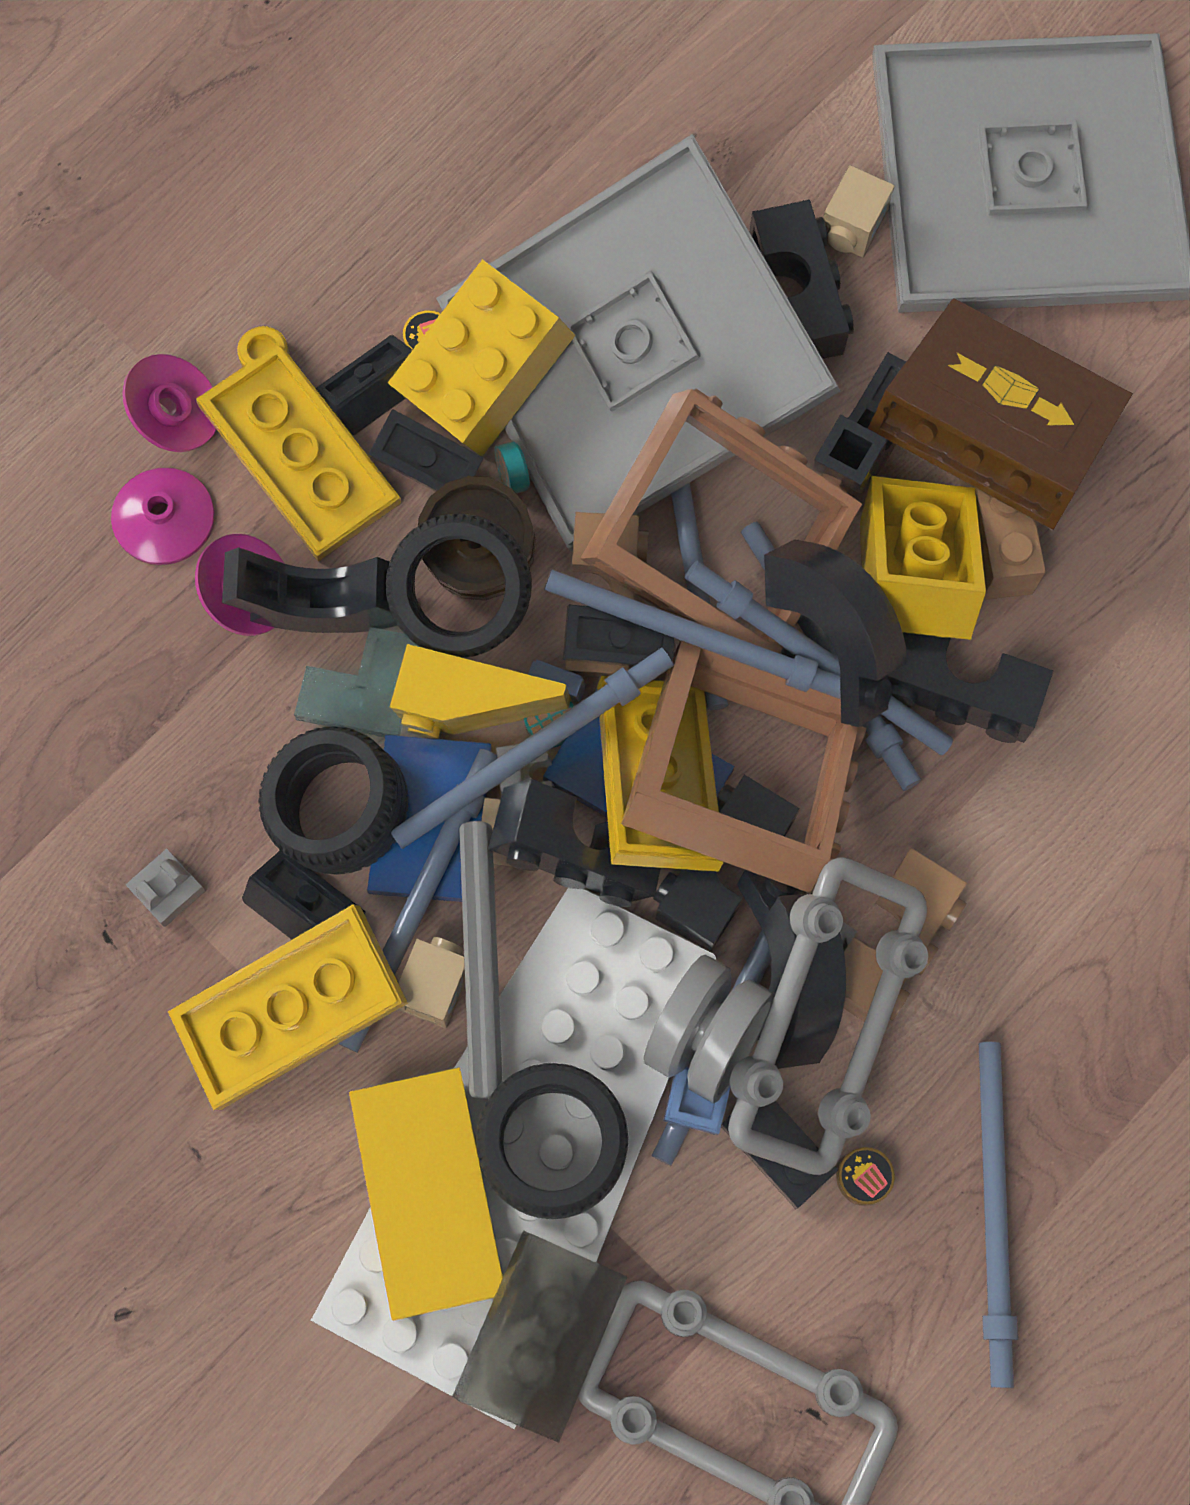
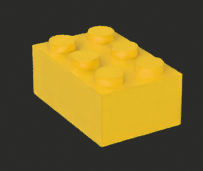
M482 259L389 380L388 384L478 455L483 456L576 335L558 316Z
M871 476L860 520L862 568L872 576L886 594L900 622L902 632L971 640L986 593L975 488Z

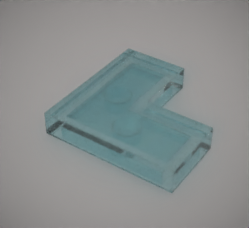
M370 627L358 676L306 666L294 713L296 720L328 727H346L363 734L384 738L385 735L400 736L402 720L390 708L406 645H418L403 633Z

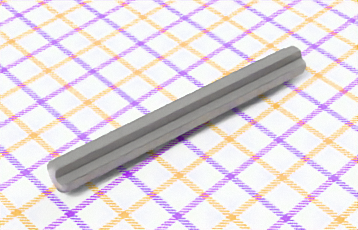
M483 821L463 823L459 828L469 1093L475 1098H489L502 1083L493 851L488 849L492 836V827L489 823Z

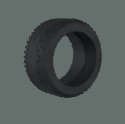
M470 514L442 515L429 519L415 527L397 546L391 557L386 576L387 601L391 614L402 632L421 648L461 658L486 653L509 638L518 628L527 612L532 591L529 564L518 542L500 525L486 518ZM451 539L471 540L487 548L500 563L505 577V595L497 614L484 626L471 631L456 632L437 626L424 614L415 594V574L421 559L431 548Z
M325 726L322 729L314 728V730H308L305 734H299L298 737L292 738L290 743L285 744L277 752L278 755L271 759V764H268V770L264 772L263 781L260 784L262 789L259 790V812L267 835L284 854L315 872L338 875L353 873L362 870V867H369L372 863L378 861L377 858L383 857L391 849L392 843H396L391 831L407 819L406 812L408 811L409 803L407 784L395 760L369 736L346 727ZM358 763L365 765L370 780V793L366 808L357 822L347 831L333 838L324 840L307 839L300 825L299 810L303 794L311 781L324 770L337 764Z
M543 1063L514 1073L494 1090L487 1100L478 1122L477 1152L481 1168L489 1184L507 1204L529 1216L542 1219H563L576 1216L591 1209L613 1189L622 1173L627 1156V1123L617 1098L599 1078L576 1066ZM546 1093L566 1094L584 1103L594 1114L599 1124L602 1138L600 1156L590 1174L578 1184L556 1191L538 1189L521 1180L511 1169L504 1151L505 1129L513 1112L528 1099Z

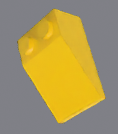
M407 644L390 708L402 720L401 725L408 727V732L426 738L438 739L440 731L455 735L521 721L527 717L565 710L569 708L571 697L567 685Z

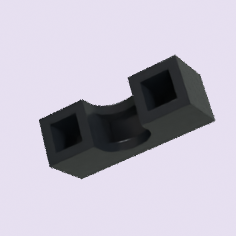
M810 199L752 211L749 232L774 276H785L794 279L804 290L795 296L787 298L822 359L844 355L848 336L854 332V321L849 305H842L837 290H840L841 287L840 273L836 261H828L824 247L827 246L828 237L823 218L815 217Z
M903 632L907 663L888 674V680L892 686L891 695L909 708L918 705L935 711L936 717L944 722L954 725L969 723L986 729L985 733L989 737L1001 742L1014 743L1017 740L1024 743L1036 726L1054 670L1002 653L988 680L981 683H967L955 677L947 665L946 652L951 640L950 637Z
M745 774L736 788L726 784L717 797L719 813L784 837L793 825L800 809ZM682 869L678 876L669 872L653 897L655 901L660 903L656 912V920L709 952L715 947L738 911L742 901V897L726 888L720 882L716 871Z
M531 778L503 788L488 849L507 856V864L527 871L540 869L554 875L553 881L567 888L584 889L586 887L599 892V899L614 906L629 907L634 901L655 896L661 868L611 864L608 821L595 825L589 847L579 840L573 827V813L577 797Z

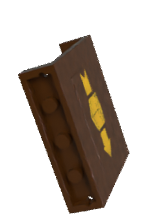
M953 298L885 390L868 429L1054 530L1133 393Z

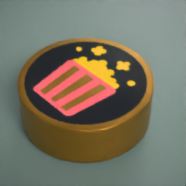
M863 1147L851 1151L841 1160L836 1179L839 1190L846 1199L857 1205L868 1206L882 1201L889 1195L894 1186L895 1173L892 1163L885 1154L874 1148Z

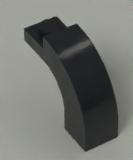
M887 352L850 416L846 418L840 414L814 459V469L816 471L836 477L842 481V485L859 494L866 491L869 487L871 476L878 475L897 445L869 430L868 427L885 390L906 361Z
M794 539L764 554L766 606L796 612L808 617L822 628L835 648L840 666L841 723L861 727L888 710L892 694V686L888 680V674L906 664L907 658L900 622L889 599L878 583L858 563L841 552L825 545Z
M240 547L225 552L222 603L250 612L251 622L279 629L311 633H357L398 626L391 614L386 595V576L390 561L375 557L351 566L316 569L281 563Z
M745 870L737 886L767 939L771 956V983L769 990L776 995L797 937L790 924L791 909L800 897L807 894L803 890ZM840 932L829 941L819 943L774 1064L778 1069L820 1063L837 1034L846 994V964Z

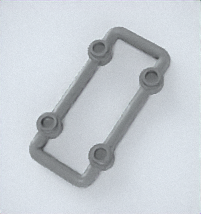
M839 857L832 859L823 867L813 893L804 895L795 902L790 913V924L797 937L754 1055L740 1060L733 1068L730 1077L731 1090L735 1097H737V1101L730 1117L728 1130L730 1139L737 1148L808 1174L821 1175L829 1172L836 1165L846 1139L860 1135L867 1129L871 1114L868 1105L862 1098V1094L904 978L920 973L928 961L927 948L919 938L927 915V903L922 892L852 859ZM843 880L905 907V911L898 930L886 933L878 943L876 960L883 972L840 1089H834L827 1093L820 1103L818 1117L820 1124L825 1129V1133L818 1151L815 1152L752 1130L751 1127L758 1108L776 1101L782 1093L783 1079L777 1066L774 1064L819 943L829 941L835 937L842 928L843 916L834 900L840 883Z
M642 1280L629 1282L619 1290L578 1373L575 1384L576 1394L581 1404L589 1411L609 1420L616 1437L624 1443L631 1445L641 1444L647 1440L762 1500L766 1505H821L814 1501V1496L809 1486L800 1479L782 1477L775 1481L656 1419L654 1408L644 1398L627 1396L620 1400L599 1389L598 1385L637 1304H641L661 1314L662 1323L670 1333L680 1337L692 1336L698 1333L815 1394L817 1404L825 1413L835 1417H845L853 1413L873 1423L875 1429L841 1505L868 1504L896 1440L898 1425L897 1418L892 1409L880 1400L864 1393L860 1381L854 1374L843 1369H832L823 1372L708 1313L703 1299L693 1291L685 1289L669 1293Z

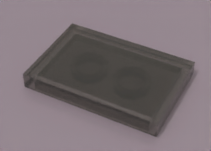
M523 1230L452 1397L462 1403L559 1443L625 1285L627 1276Z

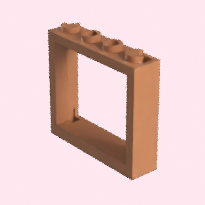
M697 388L695 390L688 389L675 393L671 396L580 559L660 610L780 654L783 646L757 628L754 632L616 545L685 421L820 511L804 541L825 545L837 550L862 503L846 493L848 490L840 486L841 480L828 474L820 476L807 467L808 460L800 452L787 446L778 447L764 438L766 432L760 425L744 417L736 419L721 409L723 403L717 396L709 397ZM767 607L769 611L792 627L795 626L801 615L792 611Z
M680 640L673 655L672 662L674 666H672V669L667 670L621 824L811 893L823 867L832 859H836L841 851V844L834 842L835 833H840L849 812L850 803L843 800L844 792L849 791L855 779L858 762L851 760L852 753L857 752L866 728L841 723V700L811 688L807 692H803L785 685L786 679ZM691 686L828 736L804 844L661 792Z

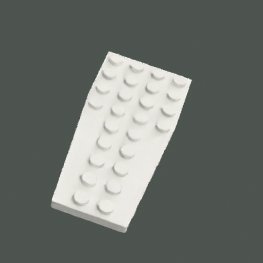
M568 888L499 996L502 1082L524 1068L543 1063L576 1066L599 1078L617 1098L627 1123L628 1150L625 1164L617 1183L602 1201L581 1214L563 1219H542L524 1214L502 1200L489 1184L481 1168L507 1295L396 1321L391 1319L370 1207L311 1321L515 1429L594 1269L669 1079L667 1076L644 1064L643 1057L649 1038L666 1003L691 965L701 955H708L715 960L716 956L619 906L601 901L599 896L585 889ZM467 1047L454 1068L460 1067L476 1142L480 1115L489 1098H475L469 1093ZM560 1093L537 1095L522 1103L511 1115L504 1134L505 1156L514 1173L525 1183L548 1191L567 1189L585 1179L595 1167L602 1147L600 1127L591 1110L580 1100Z

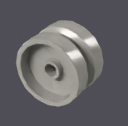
M701 955L688 969L666 1003L649 1038L643 1058L644 1064L668 1078L682 1072L691 1062L687 1073L688 1089L714 1104L720 1100L730 1087V1077L735 1065L750 1055L763 1030L775 993L750 979L738 984L728 995L731 987V968L708 955Z

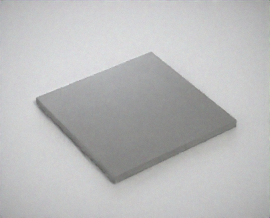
M1160 33L874 45L872 61L884 179L886 182L895 185L888 208L898 313L944 311L953 298L974 309L1190 300V238Z
M693 134L490 263L493 268L558 316L576 335L505 426L510 440L518 443L527 464L529 476L563 541L572 552L575 512L606 513L673 394L697 388L709 397L715 395L723 403L721 409L736 419L744 417L757 423L765 430L766 434L764 437L841 391ZM467 279L436 298L442 310L445 309ZM685 421L633 515L640 513L735 454Z

